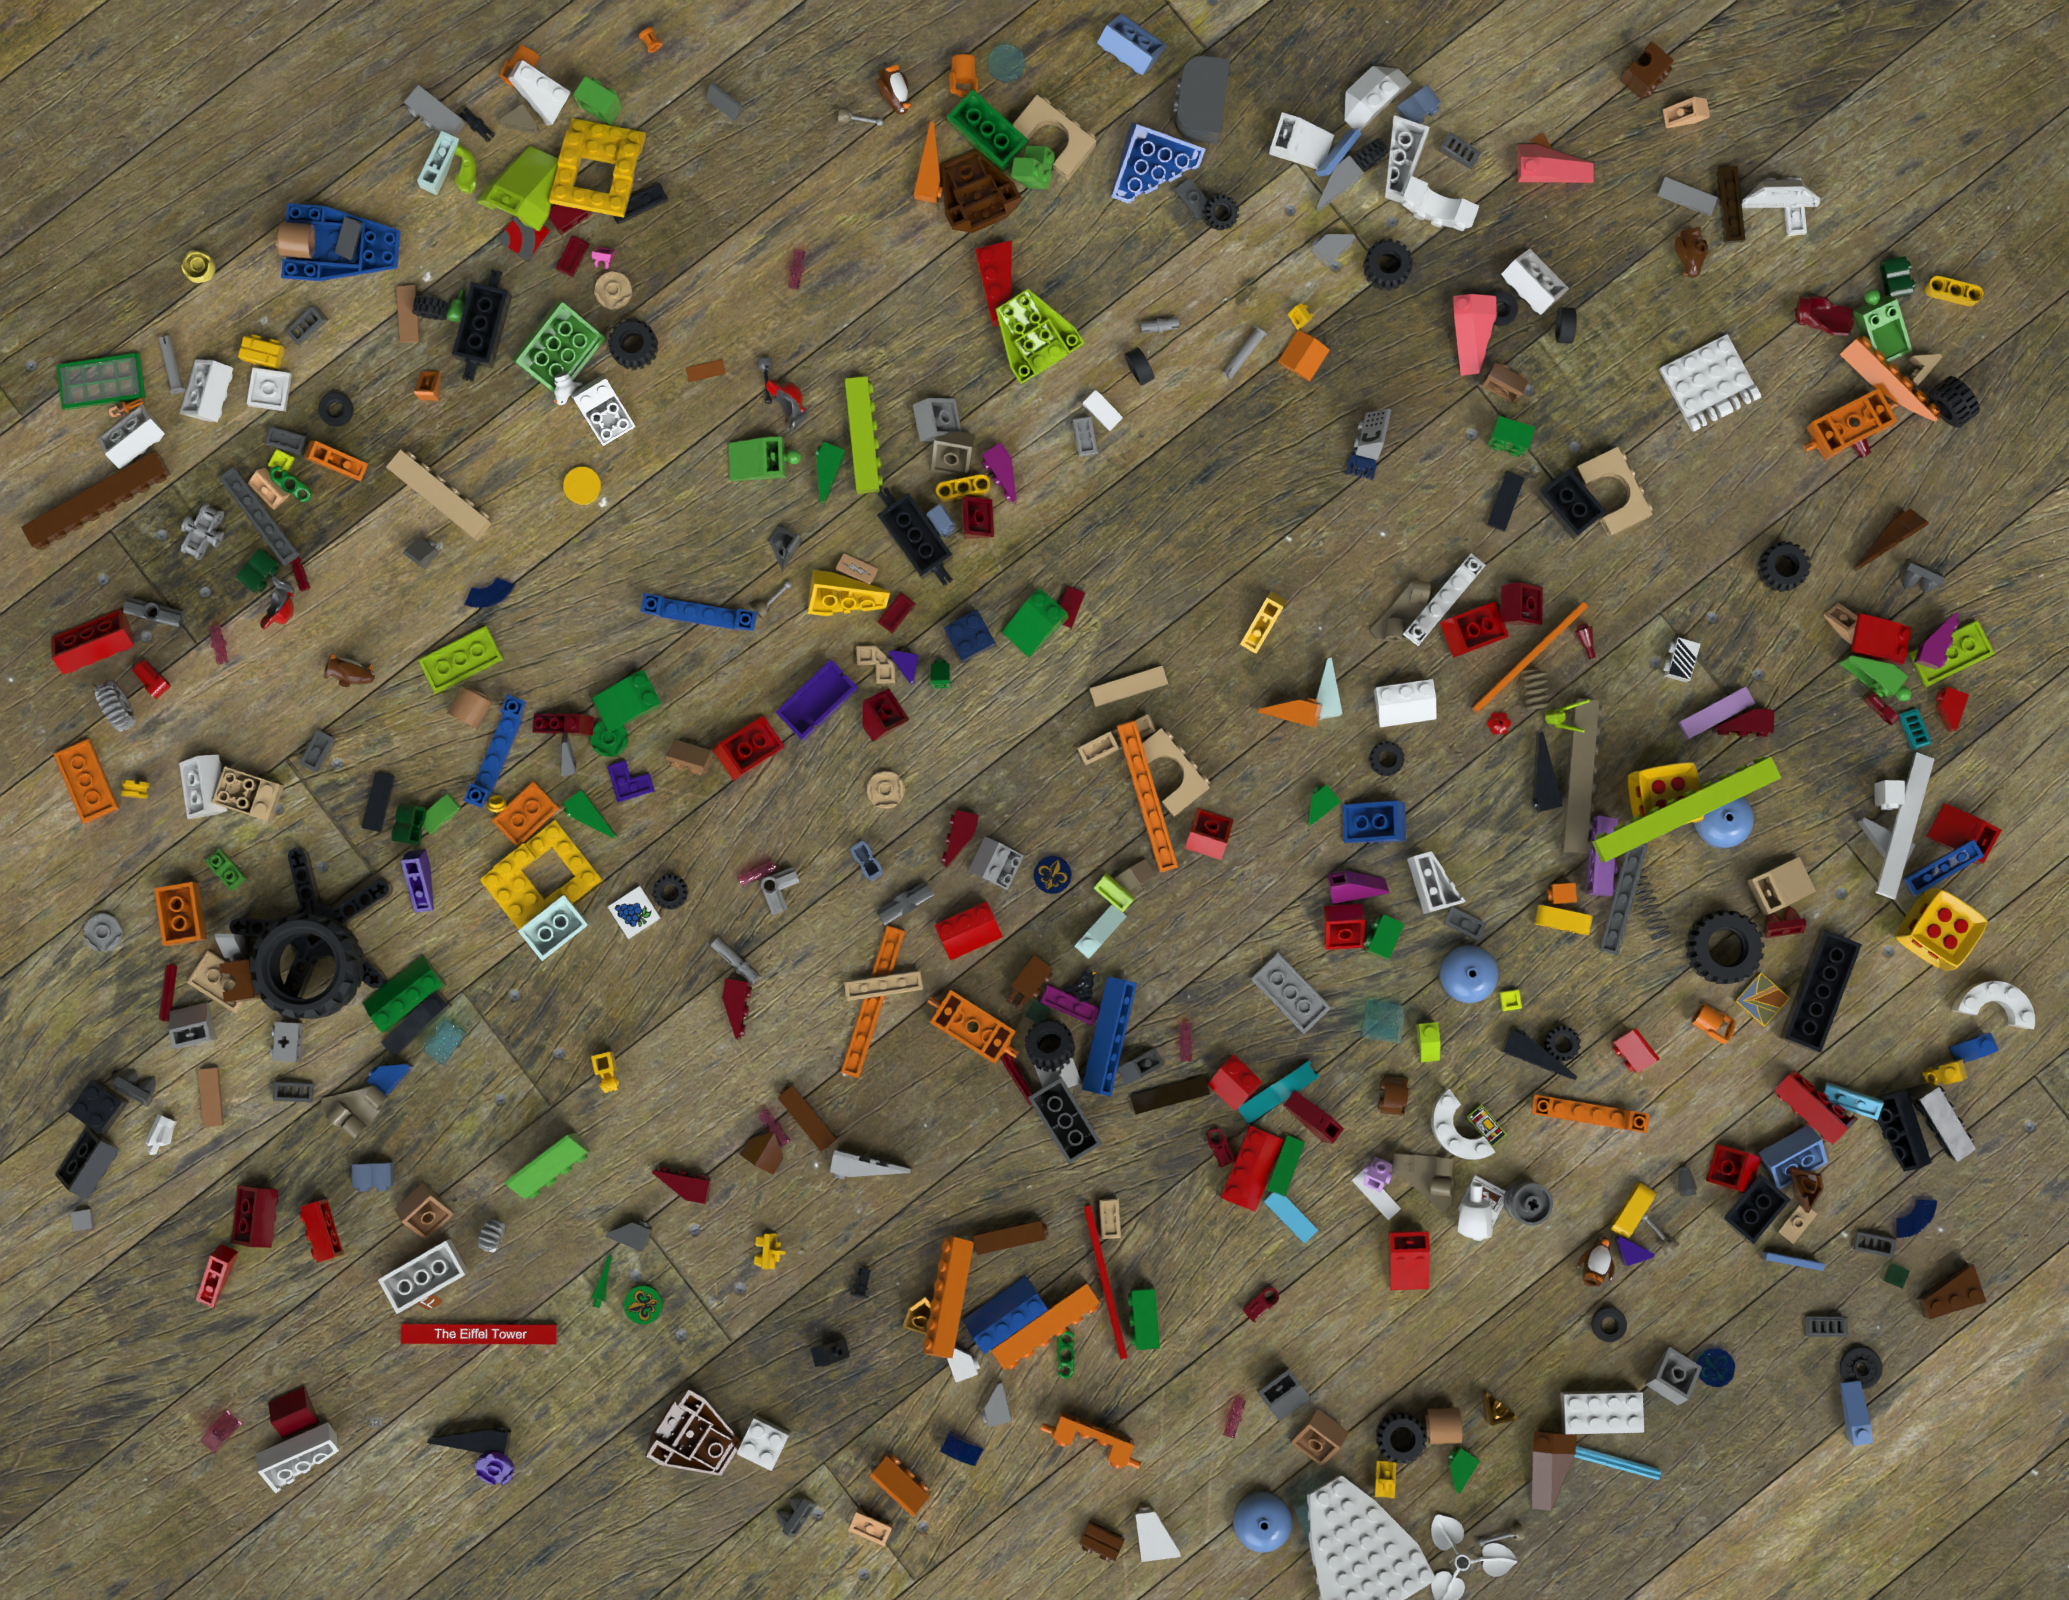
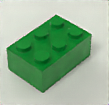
M1133 1287L1131 1292L1127 1293L1128 1304L1132 1306L1133 1312H1129L1130 1326H1134V1332H1131L1132 1346H1136V1350L1160 1349L1155 1287Z

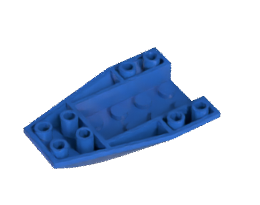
M287 203L286 222L313 224L316 240L313 258L286 257V259H282V279L326 281L398 269L400 230L327 206ZM345 216L364 222L355 256L352 260L335 253Z

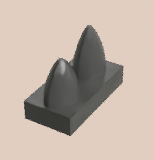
M1908 559L1905 565L1904 587L1906 589L1915 585L1923 576V591L1928 593L1936 589L1939 584L1943 585L1946 579L1944 574Z
M136 1071L128 1072L121 1078L116 1077L113 1081L116 1090L146 1107L151 1104V1096L156 1086L155 1077L145 1080L138 1087H136L138 1079Z
M803 1497L790 1498L794 1514L786 1511L776 1512L778 1521L783 1528L782 1532L787 1536L796 1537L817 1506L812 1500Z

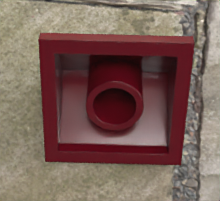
M963 496L965 539L993 538L992 499Z
M306 1387L268 1402L270 1423L282 1438L320 1423Z

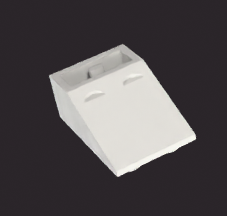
M1282 112L1269 154L1317 169L1328 156L1334 135L1299 117Z
M604 374L571 394L603 446L635 427Z

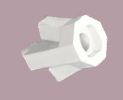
M159 1114L157 1115L145 1140L148 1145L147 1151L150 1155L156 1154L160 1146L171 1143L176 1121Z

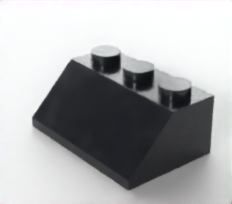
M86 1126L55 1176L69 1192L88 1199L90 1194L95 1191L101 1177L106 1174L112 1160L116 1158L119 1148L111 1140Z
M1760 1174L1723 1219L1748 1243L1755 1244L1791 1199Z

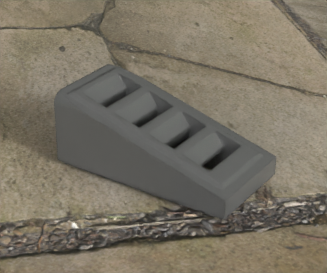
M1451 132L1448 133L1439 152L1471 170L1481 154L1480 151ZM1450 142H1453L1452 148H1448ZM1457 145H1458V146H1460V149H1459V151L1456 153V152H1454V150H1455V148H1456ZM1463 150H1467L1464 157H1461L1460 155L1463 152ZM1470 153H1472L1474 155L1469 162L1467 161V158L1470 155Z
M312 305L286 332L297 345H300L329 319L318 306ZM308 318L313 323L312 326L308 323ZM301 324H303L308 330L305 331L302 328ZM296 328L302 334L301 337L295 332Z
M567 732L563 733L561 742L560 774L562 777L574 775L577 766Z
M274 1081L273 1101L313 1102L314 1083ZM280 1086H284L283 1097H279ZM288 1086H292L291 1098H287ZM296 1086L300 1087L299 1098H295ZM304 1087H308L307 1098H303Z
M1857 1231L1854 1250L1893 1258L1897 1238ZM1862 1236H1866L1864 1247H1860ZM1870 1238H1874L1872 1249L1868 1248ZM1878 1239L1882 1240L1880 1251L1876 1250ZM1886 1241L1890 1242L1888 1252H1884Z
M1805 1316V1336L1848 1337V1319L1846 1316ZM1812 1321L1816 1323V1332H1812ZM1820 1321H1823L1824 1332H1821ZM1829 1321H1832V1332H1829ZM1837 1321H1840V1331L1837 1330Z

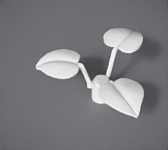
M1439 1514L1435 1516L1431 1528L1433 1542L1439 1549L1444 1551L1452 1546L1457 1555L1455 1558L1457 1569L1453 1576L1447 1571H1442L1435 1575L1436 1580L1431 1584L1435 1600H1459L1464 1593L1465 1584L1463 1580L1456 1578L1460 1570L1465 1571L1469 1569L1470 1565L1475 1562L1483 1561L1484 1571L1493 1577L1504 1575L1517 1563V1558L1513 1552L1499 1543L1485 1545L1482 1549L1483 1557L1470 1559L1467 1554L1459 1553L1455 1544L1460 1543L1464 1537V1529L1461 1523L1451 1517Z

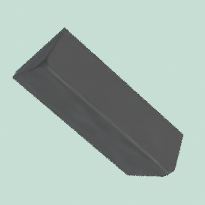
M715 83L710 84L706 95L707 101L735 121L743 112L742 104Z
M344 217L335 250L336 254L349 260L354 259L364 222Z

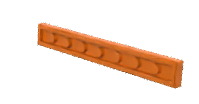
M1585 602L1580 603L1472 707V710L1477 714L1589 606Z
M1132 720L1116 725L1158 870L1161 873L1177 868L1178 864L1136 721Z
M886 926L870 978L892 975L904 938V930ZM885 996L863 999L841 1073L856 1078L860 1077Z

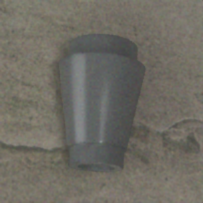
M1690 1167L1678 1169V1192H1680V1195H1696L1697 1186Z

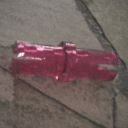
M794 250L792 266L789 267L790 279L788 288L800 289L802 273L805 270L803 266L806 252L803 250Z
M221 625L209 626L212 639L211 648H214L216 664L228 663L229 660L225 648L227 643L223 639Z
M772 860L757 868L756 866L752 867L753 870L737 876L743 888L756 880L761 881L762 877L777 870Z
M1179 1023L1180 1040H1178V1044H1180V1062H1192V1023H1186V1031L1185 1023Z
M768 1109L758 1116L768 1129V1134L775 1132L780 1147L791 1141L780 1127L782 1126L780 1122L777 1123Z
M1234 1397L1231 1411L1227 1414L1228 1421L1223 1432L1224 1436L1235 1439L1239 1422H1242L1243 1419L1241 1416L1246 1400Z

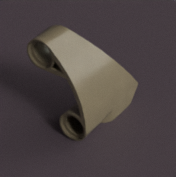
M1413 580L1387 612L1369 629L1374 638L1389 642L1410 640L1403 634L1426 607L1430 596L1431 583Z
M374 1085L321 1098V1111L332 1124L342 1128L356 1140L376 1118L389 1097Z
M1394 1153L1392 1171L1418 1190L1441 1212L1453 1205V1158Z

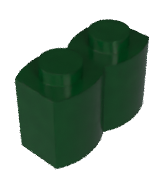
M1906 256L1880 262L1885 296L1888 295L1893 298L1910 296L1913 290H1915V282L1909 275L1911 263L1909 260L1907 261Z
M259 549L235 578L257 594L267 587L268 584L266 582L270 577L276 576L279 573L281 564L267 552Z
M400 803L396 810V823L392 829V841L419 845L422 838V826L426 818V808Z

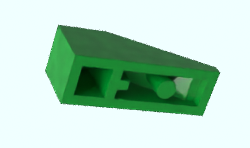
M823 442L822 446L819 445L815 453L817 457L819 500L821 505L824 506L846 455L844 449Z
M580 790L563 803L566 807L564 812L570 819L573 817L575 820L613 839L618 838L583 790Z

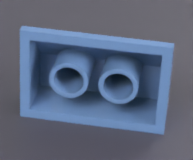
M1122 13L1106 25L1097 42L1105 51L1112 53L1119 61L1126 63L1133 71L1144 75L1151 69L1167 47L1165 43Z
M1809 1125L1800 1128L1795 1133L1782 1138L1777 1143L1759 1152L1766 1172L1779 1190L1792 1183L1789 1167L1812 1172L1828 1163L1822 1139Z

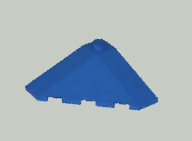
M1132 122L1125 140L1111 197L1130 203L1135 200L1134 197L1156 190L1159 184L1167 180L1171 182L1181 177V173L1190 168L1195 170L1200 167L1206 149Z

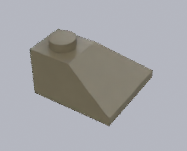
M956 431L935 438L930 472L963 478L968 477L975 434Z

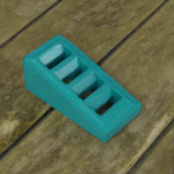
M1918 708L1898 714L1910 751L1932 744ZM1915 716L1914 720H1906L1907 717ZM1917 723V727H1909L1910 724ZM1920 731V734L1913 736L1912 732ZM1922 737L1923 741L1916 743L1915 739Z

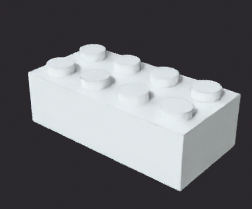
M449 1239L378 1279L396 1314L467 1275L469 1271L452 1240Z
M1639 1390L1560 1392L1562 1432L1565 1434L1644 1432L1643 1393Z

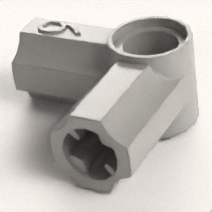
M794 867L766 877L761 882V889L772 915L788 909L781 890L799 883ZM765 881H774L775 888L772 891H767L764 888Z

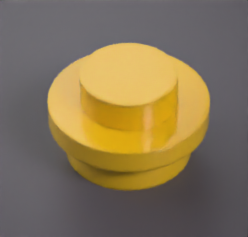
M500 795L491 796L487 802V808L492 812H501L507 806L506 801Z

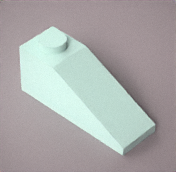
M441 131L417 180L420 188L438 195L447 176L459 138Z
M1332 658L1326 660L1315 698L1318 700L1317 704L1322 705L1319 720L1338 717L1343 714Z
M1111 905L1074 947L1089 959L1127 916Z

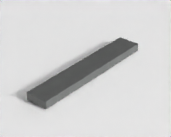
M234 466L218 477L284 566L300 555Z
M1647 843L1625 853L1599 948L1600 951L1619 955L1649 844Z

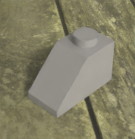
M1326 234L1323 238L1318 237L1313 242L1312 253L1328 268L1354 243L1356 237L1353 234Z
M1003 1381L998 1382L984 1406L985 1411H982L984 1423L988 1422L989 1427L1012 1422Z

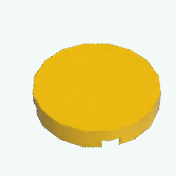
M577 467L565 476L563 490L567 498L578 505H588L597 499L602 490V485L598 474L592 469Z

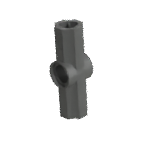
M130 597L127 598L123 606V613L179 628L185 619L184 611ZM157 608L156 616L151 617V611Z
M925 881L909 892L905 891L893 899L894 901L878 909L876 912L884 925L899 916H904L913 911L919 904L933 897L934 894Z

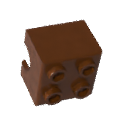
M1650 42L1638 59V62L1643 66L1633 61L1625 70L1620 81L1640 99H1643L1646 95L1650 97L1656 90V87L1669 76L1673 69L1671 65L1674 60L1654 42Z
M250 960L219 964L220 974L228 973L233 975L236 981L233 989L223 992L224 1002L237 1003L261 999V995L256 993L251 981Z

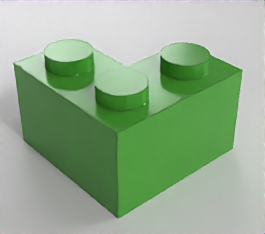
M1026 146L1024 158H1014L1011 176L1028 189H1048L1049 182L1051 181L1052 164L1055 161L1054 152L1047 146Z

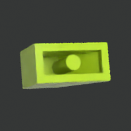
M1438 1022L1416 1024L1420 1063L1440 1061Z

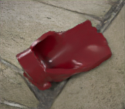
M1799 296L1797 306L1794 309L1798 325H1808L1810 328L1819 329L1831 335H1850L1854 324L1852 320L1853 308L1834 305L1827 297Z

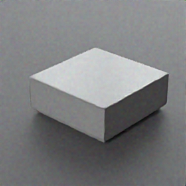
M92 1209L70 1212L73 1232L94 1228Z

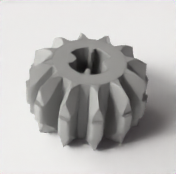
M488 1219L481 1230L478 1247L486 1252H496L504 1236L505 1223L497 1219Z

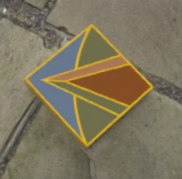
M1759 972L1734 1001L1761 1026L1765 1027L1790 998L1764 974Z

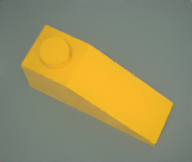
M1271 591L1240 645L1257 654L1287 600Z

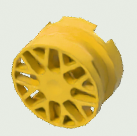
M122 780L123 790L120 796L148 799L147 789L150 783Z

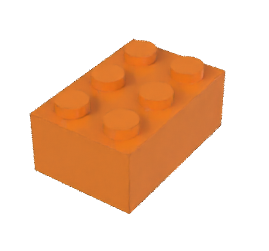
M188 882L154 888L163 946L207 940L199 883Z

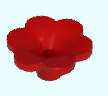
M1504 712L1500 714L1492 713L1490 720L1487 722V727L1491 729L1493 735H1498L1499 733L1504 735L1511 726V721L1507 719V714Z

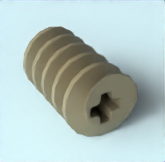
M1542 670L1523 671V673L1528 674L1523 680L1529 682L1524 685V688L1530 690L1525 693V696L1531 697L1526 700V704L1531 705L1526 710L1544 709L1550 705V702L1544 701V699L1549 697L1548 694H1544V691L1548 690L1549 687L1543 686L1548 680L1542 678L1547 672Z

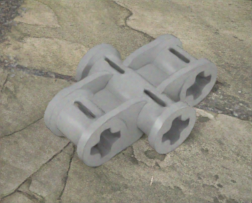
M205 503L201 507L196 520H193L191 516H187L182 523L181 531L189 533L181 546V552H187L195 556L196 560H201L209 543L217 548L224 537L223 532L216 531L224 517V511L215 510L208 503Z

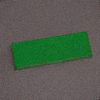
M1286 1136L1266 1190L1283 1197L1286 1196L1305 1144L1304 1141Z

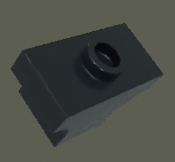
M846 1338L810 1348L815 1367L828 1366L850 1357Z

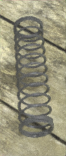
M1641 876L1640 878L1644 879L1640 880L1639 883L1646 880L1648 876ZM1644 883L1638 885L1637 887L1644 885L1647 886L1636 891L1635 895H1640L1647 892L1650 893L1636 900V903L1651 899L1653 900L1641 906L1639 910L1654 906L1657 907L1644 913L1642 917L1658 914L1657 916L1646 921L1645 924L1662 921L1657 925L1649 928L1648 931L1665 928L1662 931L1651 936L1652 941H1655L1657 939L1670 935L1672 932H1670L1671 930L1665 931L1669 928V926L1657 927L1660 924L1664 923L1666 919L1662 918L1654 920L1655 918L1662 915L1663 912L1658 911L1650 913L1656 910L1660 905L1655 904L1647 906L1650 903L1654 902L1657 899V897L1644 899L1645 897L1651 895L1654 892V890L1640 892L1651 885V883Z

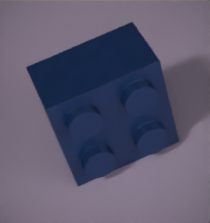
M978 609L944 627L962 664L996 646Z

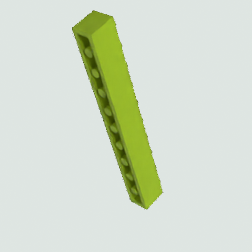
M1764 756L1753 760L1754 764L1749 767L1745 764L1736 768L1737 773L1730 775L1728 772L1721 775L1716 783L1709 781L1701 785L1702 789L1697 792L1692 789L1684 793V798L1680 800L1673 798L1665 802L1667 806L1661 809L1657 806L1648 810L1649 815L1642 817L1640 814L1631 818L1632 823L1626 826L1624 823L1613 827L1614 831L1609 834L1604 831L1596 835V840L1592 841V844L1601 862H1607L1782 778L1772 757L1765 759Z

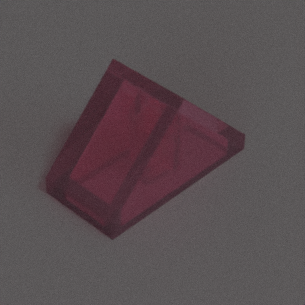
M226 1411L208 1428L201 1442L216 1454L242 1423Z

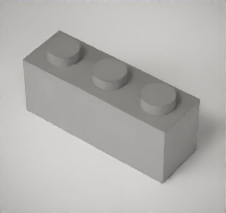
M419 85L404 101L408 107L406 110L414 117L418 115L422 119L421 122L427 128L433 127L437 130L435 133L438 136L443 131L456 137L465 126L464 121Z

